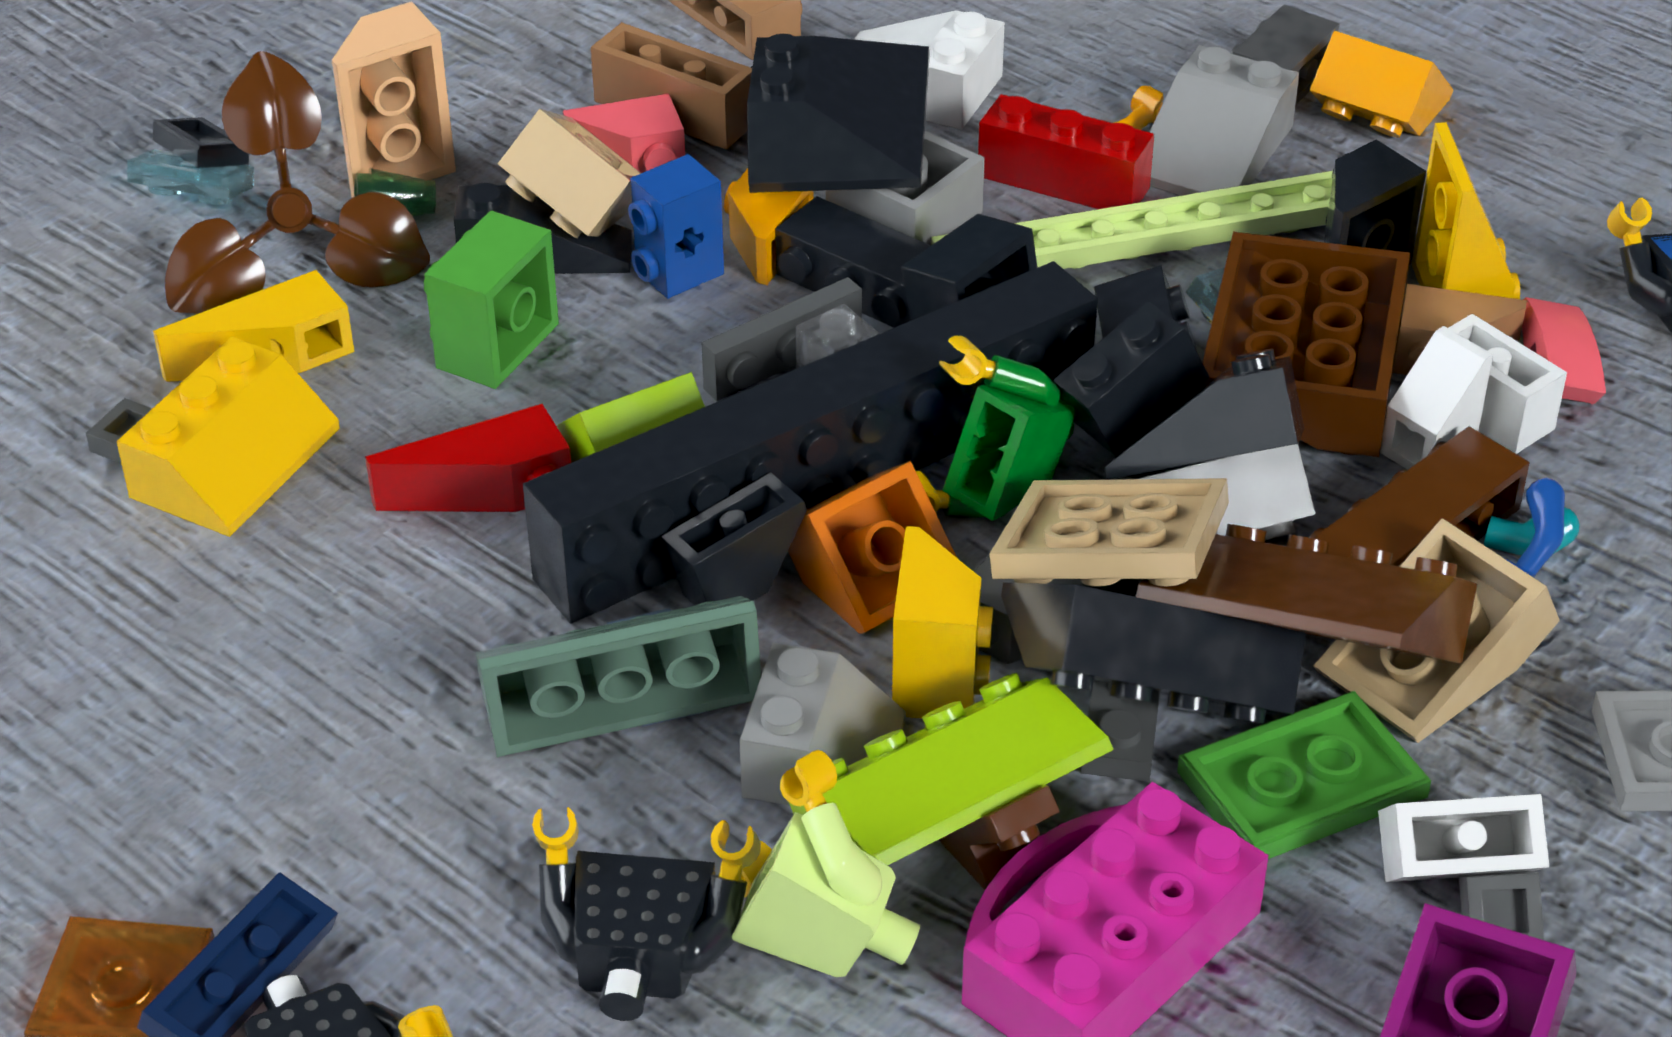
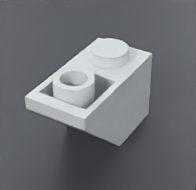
M1445 326L1436 330L1388 404L1380 453L1408 470L1425 458L1436 444L1441 441H1449L1468 426L1479 431L1493 354Z

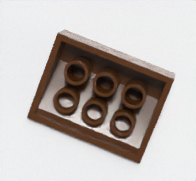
M1233 231L1202 362L1210 377L1200 386L1202 388L1228 368H1232L1231 362L1237 360L1236 356L1259 350L1274 349L1275 359L1288 356L1291 358L1305 429L1300 440L1320 450L1341 452L1347 455L1358 454L1379 457L1403 310L1410 253Z
M1227 524L1225 536L1215 534L1197 579H1189L1185 583L1175 586L1153 585L1148 579H1144L1138 584L1137 598L1305 632L1310 635L1462 664L1477 589V583L1456 577L1457 564L1417 557L1415 569L1391 565L1393 553L1360 546H1352L1350 558L1327 554L1329 546L1327 541L1297 535H1289L1287 547L1265 543L1267 531L1234 524Z

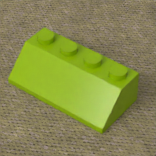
M1013 673L981 687L979 691L983 700L965 709L961 701H955L922 716L926 728L908 737L905 736L903 729H899L866 743L864 749L867 757L849 766L846 765L844 758L833 760L832 762L837 772V783L834 788L824 793L823 796L827 803H836L852 841L864 852L884 864L890 865L1114 749L1108 736L1057 686L1050 685L1051 680L1048 677L1021 682L1018 673ZM789 803L793 814L795 812L801 815L806 813L804 805L800 807Z

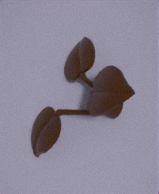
M256 52L229 87L223 100L222 122L229 139L242 151L260 156L275 150L281 189L273 193L268 200L266 207L268 220L243 240L240 239L236 228L229 221L221 218L207 219L196 223L180 237L170 256L165 275L166 300L168 307L174 312L199 314L263 290L266 278L264 263L249 248L275 228L285 233H294L310 224L335 234L326 248V262L331 270L342 280L361 287H383L403 282L421 272L430 262V254L422 240L413 216L395 198L378 192L357 195L343 205L339 215V224L312 214V204L307 195L301 190L291 188L285 148L302 150L314 144L321 129V108L317 96L306 79L289 63L268 52Z

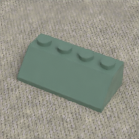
M742 596L719 601H708L696 606L654 615L638 616L630 620L593 628L572 630L565 634L518 644H507L499 648L475 653L497 757L751 702L754 699L761 679L757 611L754 601Z

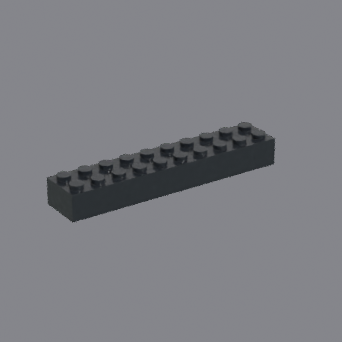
M1052 261L523 483L532 579L567 621L572 624L675 578L676 574L662 536L770 472L803 499L806 509H809L876 473L911 461L916 471L956 452L977 387L985 385V378H981L976 383L970 385H962L955 381L941 367L939 361L957 364L965 356V354L956 350L948 342L949 338L964 336L985 355L986 359L991 360L994 355H999L1040 369L1053 381L1076 362L1079 357L1094 347L1098 298L1055 261Z

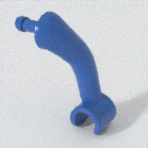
M1547 477L1533 482L1526 490V502L1530 508L1535 533L1530 545L1517 563L1509 561L1533 578H1535L1543 565L1560 547L1564 537L1565 492L1556 480Z

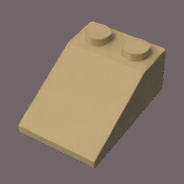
M539 109L498 162V165L510 174L505 181L509 187L532 203L537 196L555 210L550 216L551 220L575 238H578L582 232L587 236L598 237L626 215L629 205L632 203L630 178L641 174L573 118Z
M1441 518L1400 567L1415 569L1417 557L1440 560L1458 565L1456 577L1477 583L1462 664L1335 640L1313 665L1318 673L1346 693L1355 691L1370 710L1417 743L1517 671L1560 621L1546 585L1443 518Z

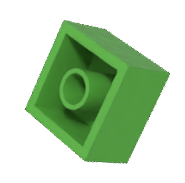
M490 211L472 229L466 231L462 238L444 256L434 262L424 274V291L427 294L431 325L430 338L433 341L435 365L437 369L496 389L559 324L551 230Z

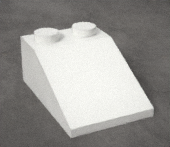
M955 10L860 31L854 38L855 40L929 46L930 62L926 121L962 130L1002 77L1005 22L985 18L977 12Z

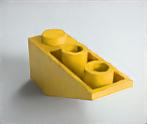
M317 270L153 330L161 373L166 382L183 381L231 336L281 354L297 373H302L355 352L348 305Z

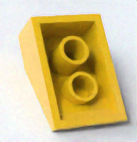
M1447 122L1435 123L1412 258V267L1417 281L1421 286L1520 299L1519 277L1517 273H1510L1506 263L1504 241L1502 238H1496Z

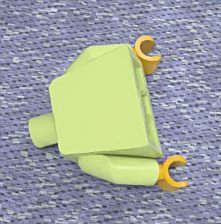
M815 750L798 759L795 766L787 770L782 776L780 782L782 796L794 806L801 807L804 805L806 813L804 815L797 812L794 813L773 849L760 841L761 849L757 860L750 866L742 869L741 880L747 881L744 896L747 898L742 908L740 919L732 934V940L834 977L846 976L865 948L903 965L915 944L920 924L885 909L896 875L891 867L864 852L852 841L836 803H827L823 794L834 788L837 783V772L829 756L823 751Z

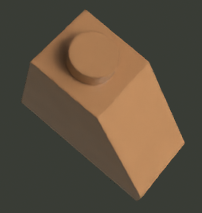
M1407 284L1393 373L1408 375L1436 330L1442 326L1449 328L1471 314H1474L1519 342L1527 300Z

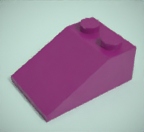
M1425 903L1380 1037H1557L1576 977L1575 950Z

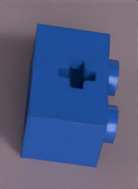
M689 154L631 177L632 203L629 205L628 212L633 225L635 250L631 254V260L639 278L644 282H649L669 299L723 275L721 181Z

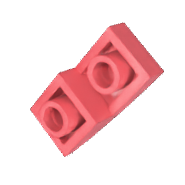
M1525 297L1523 300H1527L1522 325L1523 345L1567 372L1562 399L1595 404L1606 394L1599 349L1586 316L1577 306Z

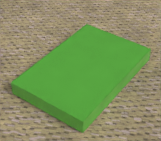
M1355 691L1181 754L1178 758L1177 773L1214 821L1230 828L1239 837L1269 855L1268 859L1379 817L1378 811L1391 805L1412 803L1428 798L1431 786L1430 778Z

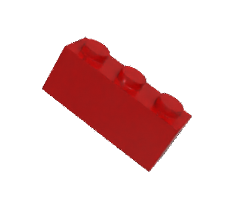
M1000 94L979 122L978 155L985 157L984 179L1084 206L1104 209L1140 203L1150 189L1155 134L1135 129L1125 123H1111L1084 116L1075 110H1061L1031 102L1024 97Z

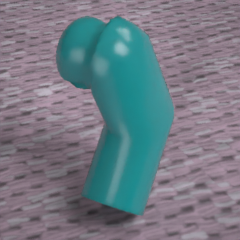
M1564 507V537L1560 547L1554 553L1572 543L1579 533L1580 523L1577 515ZM1491 516L1484 546L1522 556L1530 545L1535 533L1533 519L1531 518L1524 523Z

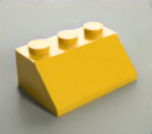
M231 336L116 442L129 498L230 537L340 429L339 419L281 354Z

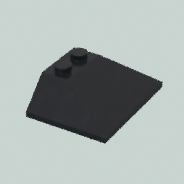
M785 33L776 34L771 37H757L747 101L749 192L921 188L930 62L929 46L823 36H793Z

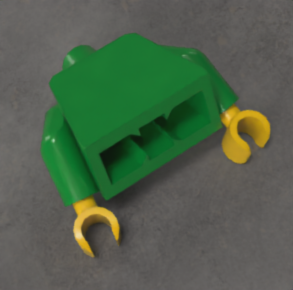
M953 336L949 338L948 342L956 350L965 354V356L957 364H948L944 361H939V364L955 381L962 385L976 383L981 378H985V385L977 387L943 490H935L926 475L921 471H916L935 512L940 508L944 509L945 515L988 518L994 521L999 517L1005 516L1010 510L1020 504L1034 480H1052L1065 442L1070 439L1074 431L1075 409L1059 399V389L1040 369L999 355H994L991 360L986 359L985 355L969 339L964 336Z

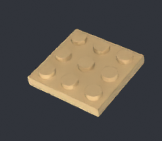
M1227 478L1034 480L989 553L992 579H1014L1015 583L1047 584L1053 579H1080L1083 584L1089 586L1111 585L1121 579H1148L1153 585L1175 586L1185 583L1189 579H1197L1229 504Z

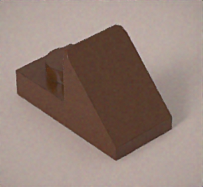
M1045 785L939 839V841L985 890L999 870L1017 852L1040 835L1036 824L1060 811L1049 786Z

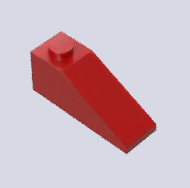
M543 404L365 456L371 499L376 511L518 512L525 510L523 483L571 463L570 447Z

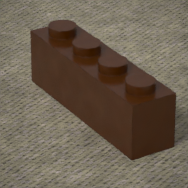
M1468 426L1449 441H1441L1436 444L1421 461L1408 470L1402 469L1398 471L1386 486L1369 498H1361L1356 501L1345 515L1327 528L1315 530L1309 538L1329 542L1327 554L1350 558L1352 546L1393 553L1391 565L1399 567L1441 518L1478 541L1486 535L1491 516L1507 519L1520 509L1530 462Z

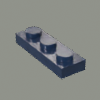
M279 872L142 1011L137 1028L149 1037H231L263 1003V993L266 987L280 977L290 975L332 930L338 912Z

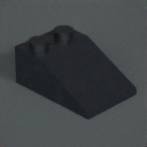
M1274 349L1259 350L1236 356L1237 360L1231 362L1232 368H1228L1118 453L1104 467L1107 480L1298 444L1305 429L1290 356L1275 359Z

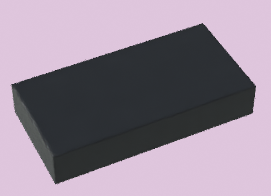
M203 117L161 119L153 122V141L196 168L249 165V154L239 149L229 139L225 130Z

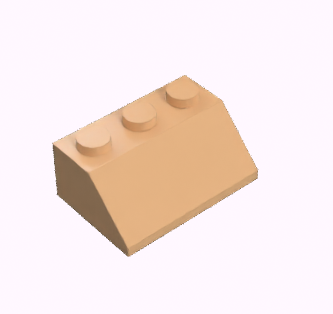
M412 1L360 17L332 59L351 198L368 192L388 195L456 172L440 31Z

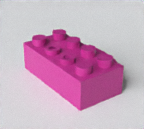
M1153 781L1127 804L1101 809L1065 822L1037 837L1017 852L999 870L985 889L974 910L967 931L963 954L961 1004L1007 1037H1130L1260 913L1269 855L1239 837L1230 828L1220 825L1181 800L1172 791L1162 788ZM1043 873L1025 894L999 915L1004 906L1022 887Z

